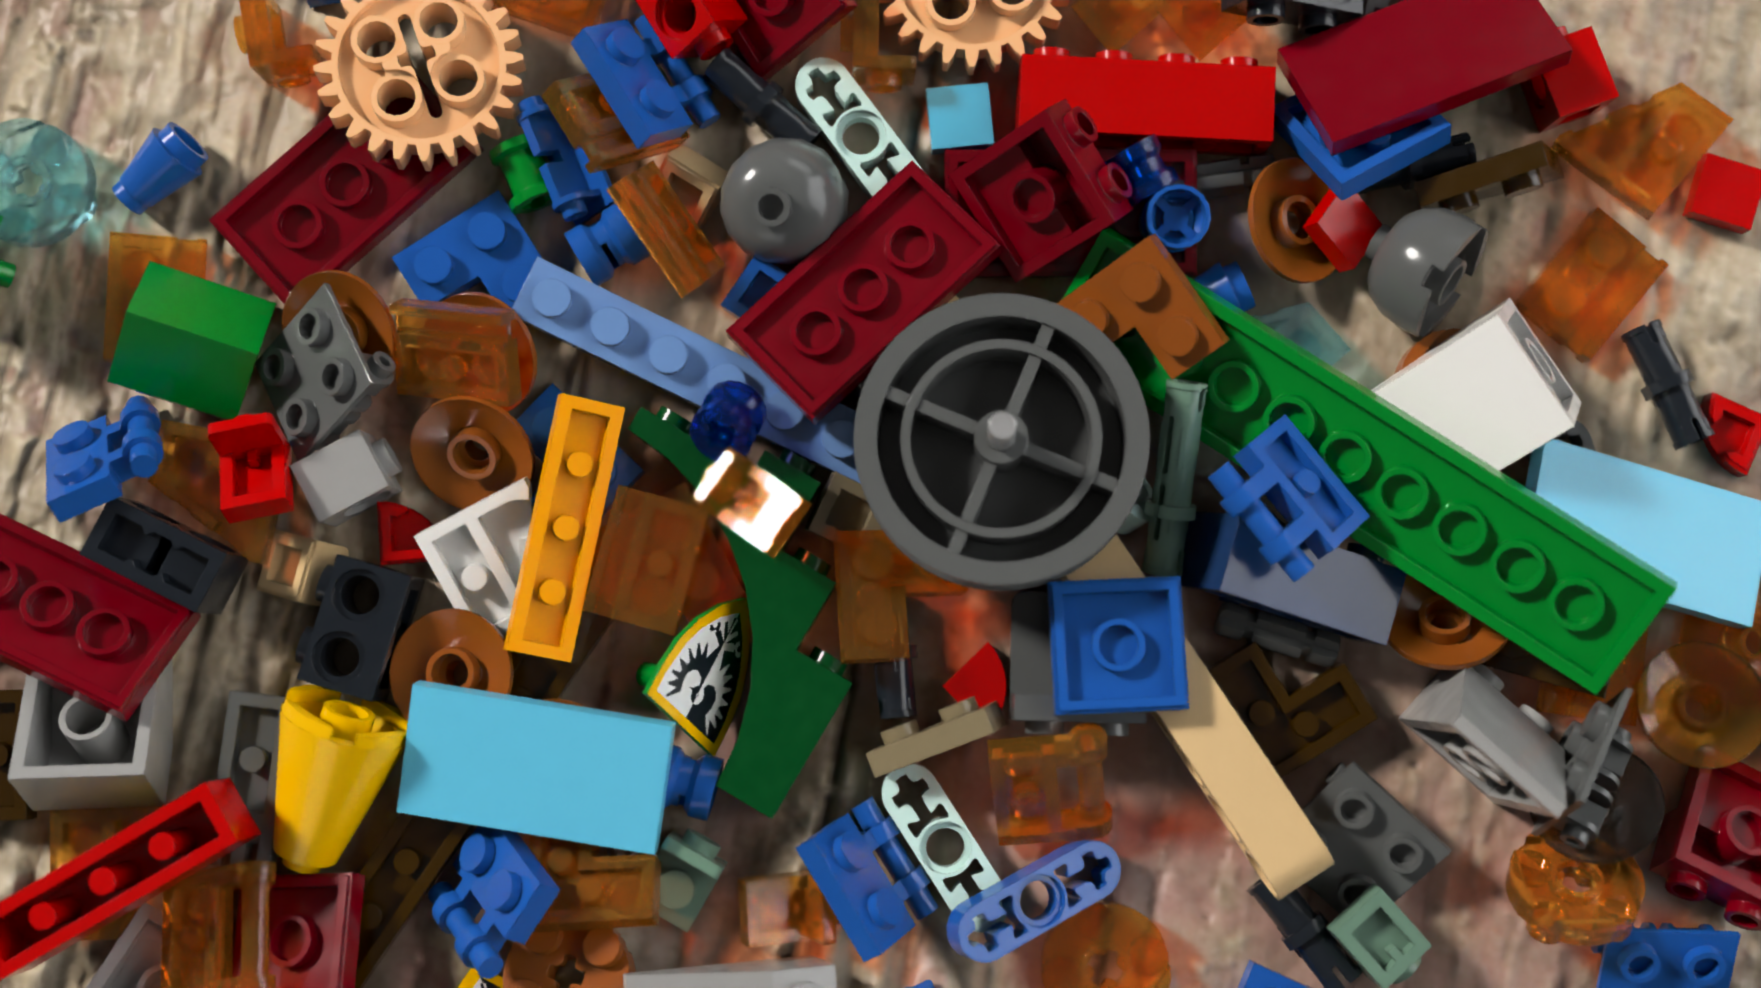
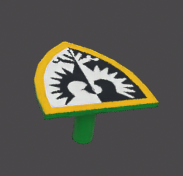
M744 597L718 603L696 616L673 639L658 664L643 662L636 672L637 683L645 687L642 693L667 717L676 722V725L708 755L712 756L716 755L729 729L741 698L748 668L750 625L747 598Z

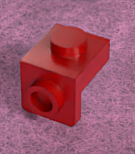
M268 412L243 414L233 419L208 424V439L218 453L220 461V511L228 523L231 524L294 511L293 472L290 468V465H292V447L274 416Z

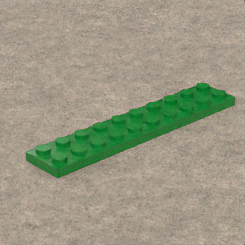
M1110 227L1103 229L1064 297L1137 244ZM1185 275L1230 339L1227 343L1174 378L1208 384L1202 414L1200 441L1242 467L1233 456L1286 414L1369 514L1370 517L1351 533L1349 537L1597 695L1676 591L1677 582ZM1134 328L1113 344L1119 349L1130 365L1139 383L1145 405L1163 416L1166 379L1171 378L1137 329Z

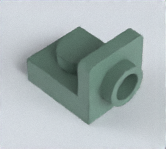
M690 828L686 830L684 836L672 831L667 835L659 854L632 901L688 933L728 863L717 856L721 846L707 836Z
M1374 883L1325 927L1357 962V965L1362 969V973L1381 988H1388L1391 984L1401 983L1412 976L1421 964V956L1432 947L1431 943L1382 888Z

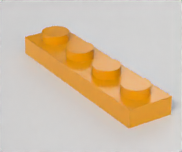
M565 393L558 394L503 649L570 663L572 661L625 407Z

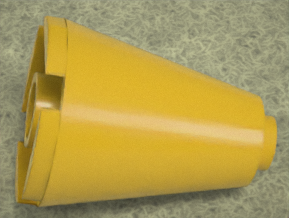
M318 685L295 686L287 691L285 700L280 706L273 850L283 858L282 863L287 868L299 873L316 874L321 871V868L332 867L338 862L404 752L408 721L398 708L384 701L370 702L362 699L361 705L340 700L341 692Z

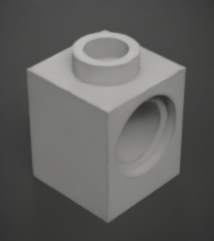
M360 429L290 465L318 522L335 527L376 506L377 502H383L403 491L395 477L396 474L402 471V467L388 441L385 438L377 441L373 435Z

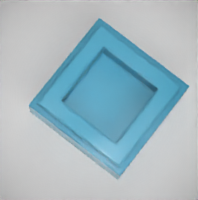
M988 82L926 88L925 96L931 155L944 154L945 150H985L994 144Z

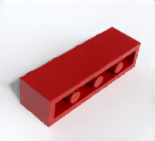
M1039 47L1033 50V54H1022L1017 71L1015 129L1046 108L1066 99L1072 109L1076 106L1081 107L1093 119L1098 130V139L1093 142L1096 149H1197V154L1229 156L1262 154L1266 152L1274 139L1276 67L1258 66L1257 59L1245 56L1227 57L1222 59L1220 64L1195 63L1196 58L1194 56L1184 53L1163 54L1158 57L1157 61L1133 59L1132 53L1123 50H1104L1097 52L1095 57L1070 56V51L1065 48Z
M231 778L202 783L0 901V981L35 968L261 835V831Z

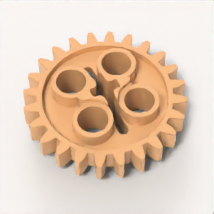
M340 0L347 15L345 20L326 16L325 24L335 39L316 40L315 45L320 56L328 60L313 65V71L318 81L327 84L317 92L324 107H334L328 115L335 128L341 129L349 126L346 136L351 146L357 148L369 140L368 151L374 161H380L391 149L396 165L401 170L405 169L411 155H419L425 171H431L434 155L443 153L446 160L454 167L458 165L456 148L464 145L470 152L479 156L482 153L477 136L484 133L497 140L502 137L495 120L496 116L505 119H515L514 104L507 97L524 96L525 90L522 80L516 77L515 74L526 71V64L523 54L514 52L522 46L518 30L507 29L511 22L505 7L491 11L494 5L493 0H362L360 3L354 0ZM403 19H409L413 24L442 108V115L438 118L432 117L428 110L400 28V22ZM447 22L456 26V29L444 38H434L427 35L428 31L438 23ZM388 41L395 44L394 48L382 57L366 55L367 50L377 42ZM458 79H470L477 83L475 88L466 95L455 96L447 93V88ZM406 97L415 101L413 107L402 115H391L385 112L387 106L397 98Z
M875 0V3H892L883 12V23L885 26H890L903 22L904 25L898 34V44L900 46L909 44L916 38L921 41L918 60L923 62L936 50L942 53V71L947 72L955 58L958 57L964 58L967 74L973 75L978 58H986L990 68L995 73L999 72L1001 57L1004 52H1007L1014 61L1020 64L1021 56L1025 54L1024 41H1027L1036 48L1043 47L1046 35L1040 25L1057 30L1062 16L1054 7H1067L1070 0H1024L1021 3L1011 5L1001 0H958L964 5L966 12L957 19H946L935 12L934 5L941 0Z

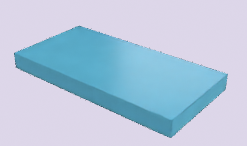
M1556 439L1550 440L1531 452L1525 487L1677 582V589L1664 605V608L1737 629L1752 628L1761 576L1760 500Z
M418 680L412 685L397 812L655 855L659 849L676 722Z

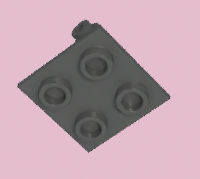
M324 283L260 356L255 365L297 461L309 456L315 450H320L339 440L340 434L349 424H354L360 418L361 412H365L371 406V396H376L382 388H387L393 382V371L396 369L393 359L384 352L376 351L373 355L361 352L335 294L328 283Z
M1626 687L1606 704L1597 701L1582 723L1574 720L1567 727L1559 741V745L1565 749L1567 808L1558 818L1539 814L1532 830V835L1538 837L1553 826L1562 831L1560 835L1561 841L1573 848L1585 849L1588 841L1597 840L1608 812L1605 808L1610 807L1613 801V796L1610 792L1618 789L1620 785L1619 779L1623 776L1634 751L1630 743L1631 733L1618 726L1632 694V689Z
M1354 761L1348 767L1342 762L1336 765L1324 780L1328 785L1302 808V811L1326 845L1334 860V865L1306 882V884L1339 914L1372 883L1382 888L1390 899L1395 902L1452 851L1451 848Z

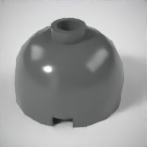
M777 137L749 147L732 163L721 187L720 213L728 235L743 252L765 263L783 265L800 263L815 248L827 241L830 235L848 217L849 191L845 180L841 178L839 169L832 162L833 159L824 149L804 139Z
M1423 208L1404 215L1393 228L1386 224L1382 225L1370 240L1365 252V257L1372 261L1367 278L1369 296L1381 314L1400 329L1416 337L1418 335L1421 337L1429 335L1443 321L1461 296L1454 290L1464 273L1471 277L1474 274L1486 247L1488 230L1476 224L1473 219L1446 208Z

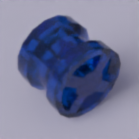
M1156 134L1137 142L1105 161L1106 165L1111 162L1116 163L1128 176L1132 185V195L1127 199L1132 207L1150 198L1166 186L1180 180L1175 168L1166 166L1159 154L1162 144Z
M727 380L715 384L709 389L702 407L697 410L691 422L690 436L694 445L706 457L717 462L731 463L740 461L748 455L756 435L760 432L766 420V405L756 390L742 382Z

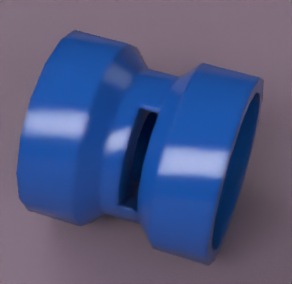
M1183 184L1166 186L1149 198L1142 207L1138 220L1140 234L1145 239L1149 235L1156 233L1170 254L1182 252L1199 242L1208 231L1211 221L1210 206L1204 195L1192 186Z
M619 202L604 209L600 220L590 226L579 224L564 233L589 278L598 286L612 279L614 270L625 263L636 265L651 256ZM606 243L608 247L603 249L601 245Z
M673 745L664 809L670 805L677 807L682 805L689 817L707 822L718 790L716 784L723 771L725 760L708 754L694 760L691 756L685 755L680 746Z

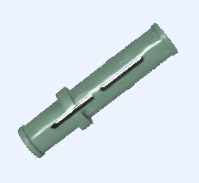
M1166 379L1165 406L1156 461L1155 483L1152 498L1146 499L1144 514L1149 516L1141 571L1151 575L1163 577L1183 575L1184 548L1189 521L1195 520L1197 507L1191 504L1201 435L1203 407L1208 389V384L1203 382Z

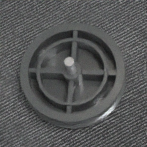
M995 293L966 297L944 304L912 322L894 338L882 352L865 381L855 415L853 441L857 473L868 505L884 533L902 553L926 571L946 581L979 590L1014 591L1038 587L1074 572L1095 557L1111 541L1131 512L1139 496L1149 459L1150 432L1145 400L1139 383L1119 349L1103 332L1082 316L1059 304L1022 294Z

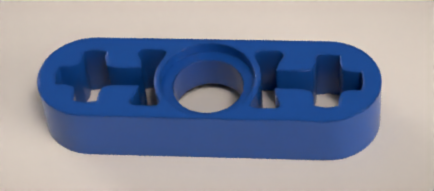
M1081 838L1064 844L956 906L947 922V938L951 947L959 955L977 962L989 963L998 960L1112 893L1121 876L1119 857L1112 847L1100 841ZM1082 856L1097 859L1098 865L1091 870L1093 882L1073 879L1063 884L1056 876L1069 878L1080 872L1084 868ZM1040 881L1048 891V904L1041 915L1035 918H1028L1021 909L1020 896L1023 889L1029 883ZM1005 914L1015 924V929H1013L1011 924L999 921L987 928L984 932L987 942L984 945L968 939V935L975 930L973 918L976 916L987 921H993Z

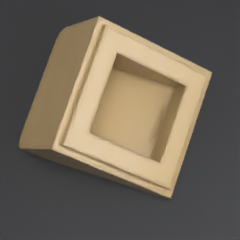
M680 145L666 154L641 207L695 239L721 200V187L728 171L689 147Z
M273 529L256 590L299 603L320 607L322 602L316 600V589L324 568L328 564L334 565L337 554L348 556L349 550L340 545Z

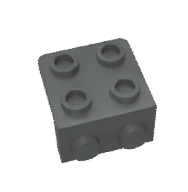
M1022 591L1013 597L1011 602L1009 719L1024 720L1025 733L1064 734V722H1090V735L1129 736V723L1146 724L1147 712L1054 716L1047 592Z

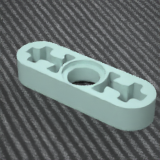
M820 57L812 59L802 66L795 81L797 102L801 110L812 123L822 130L820 135L869 199L888 182L878 167L874 169L870 176H867L863 170L879 164L889 150L896 155L887 159V167L894 176L911 161L920 167L861 87L840 62L832 58ZM818 76L825 83L833 79L838 81L834 86L835 97L844 110L849 107L851 102H855L858 107L851 108L842 113L833 126H829L826 122L835 118V110L827 99L823 96H819L814 100L810 98L813 93L812 79ZM860 122L873 126L879 135V142L876 148L867 154L861 155L849 151L842 140L846 129L852 124Z
M913 763L887 773L881 789L884 806L951 911L960 903L969 899V896L960 880L949 889L943 879L962 873L968 868L973 859H977L982 866L980 870L970 872L979 889L983 891L1001 881L929 769L918 763ZM904 775H907L912 782L918 781L921 778L927 782L928 787L923 790L921 796L931 813L938 804H942L947 811V815L933 818L925 823L917 835H914L908 827L909 823L920 821L912 805L907 802L898 806L892 798L899 792L896 780ZM941 828H950L957 831L964 842L961 857L949 865L935 863L930 859L926 851L929 836ZM1004 914L993 921H987L976 916L973 918L975 923V930L973 932L983 933L987 928L999 921L1004 922L1007 916Z

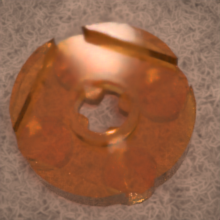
M1553 826L1538 837L1532 834L1526 836L1524 845L1514 850L1506 872L1505 888L1513 909L1526 921V930L1529 935L1544 944L1552 945L1562 942L1577 946H1599L1611 942L1624 941L1630 936L1646 891L1643 873L1631 854L1621 846H1618L1615 853L1608 846L1598 843V837L1595 841H1588L1585 849L1573 848L1561 841L1560 835L1562 831ZM1565 877L1574 878L1578 886L1590 889L1585 892H1576L1562 884Z
M1098 901L1049 930L1041 950L1040 978L1045 988H1170L1171 965L1169 964L1168 951L1160 931L1144 914L1120 902ZM1108 950L1119 953L1115 963L1122 970L1120 977L1117 980L1106 977L1100 984L1093 982L1091 978L1094 969L1089 964L1090 958L1095 953L1103 956Z

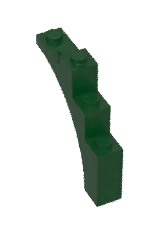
M661 406L655 415L640 407L627 429L673 463L703 496L729 540L746 588L753 636L750 692L738 739L716 786L772 819L853 683L842 676L848 665L819 647L815 646L809 656L799 651L837 586L836 582L826 577L832 566L801 547L798 548L794 557L784 552L822 489L821 483L812 478L817 468L787 449H783L779 458L765 450L751 472L744 468L749 459L747 455L718 438L715 439L711 447L703 444L689 435L694 424L672 410Z

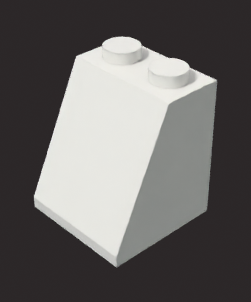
M1510 297L1371 390L1499 471L1574 427L1581 406L1580 399Z

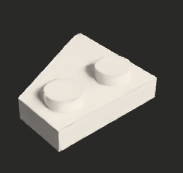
M527 476L422 530L414 536L453 608L480 614L493 623L502 635L507 633L533 513L532 484Z

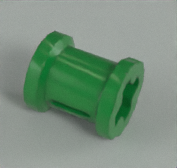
M525 134L509 138L489 151L488 156L494 166H500L512 193V198L508 204L513 214L535 212L553 203L539 171V168L546 162L543 156H533Z

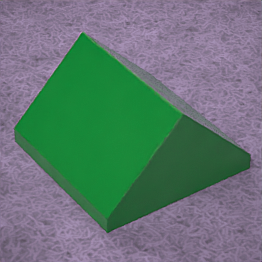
M149 261L126 310L107 382L220 419H233L239 415L276 303Z

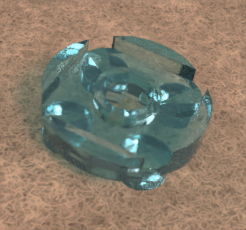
M17 118L0 123V214L3 216V221L0 225V239L13 246L30 248L48 246L65 239L75 232L80 224L89 221L96 213V174L89 154L71 136L56 126L44 124L39 120ZM29 168L34 174L43 178L39 191L32 197L25 193L17 194L15 189L16 186L24 182L22 172Z

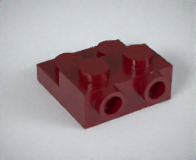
M1066 99L1046 108L948 174L979 225L1001 245L999 257L1016 283L1133 210L1127 199L1132 195V185L1128 176L1116 163L1111 162L1106 165L1093 144L1098 139V130L1093 119L1081 107L1076 106L1072 109Z
M1706 745L1692 754L1678 808L1664 814L1649 871L1666 878L1665 889L1670 894L1688 901H1703L1706 898L1725 908L1724 918L1727 922L1736 927L1751 931L1761 930V772Z

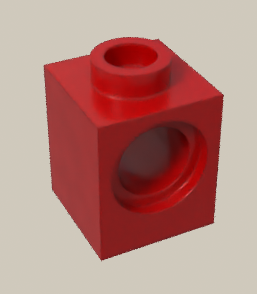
M635 0L672 59L700 57L702 61H706L716 57L723 49L730 47L733 43L731 34L748 20L737 0ZM693 4L696 10L695 22L692 15Z
M1566 26L1557 27L1573 49L1569 64L1520 83L1539 133L1595 114L1619 97L1592 26L1568 34Z

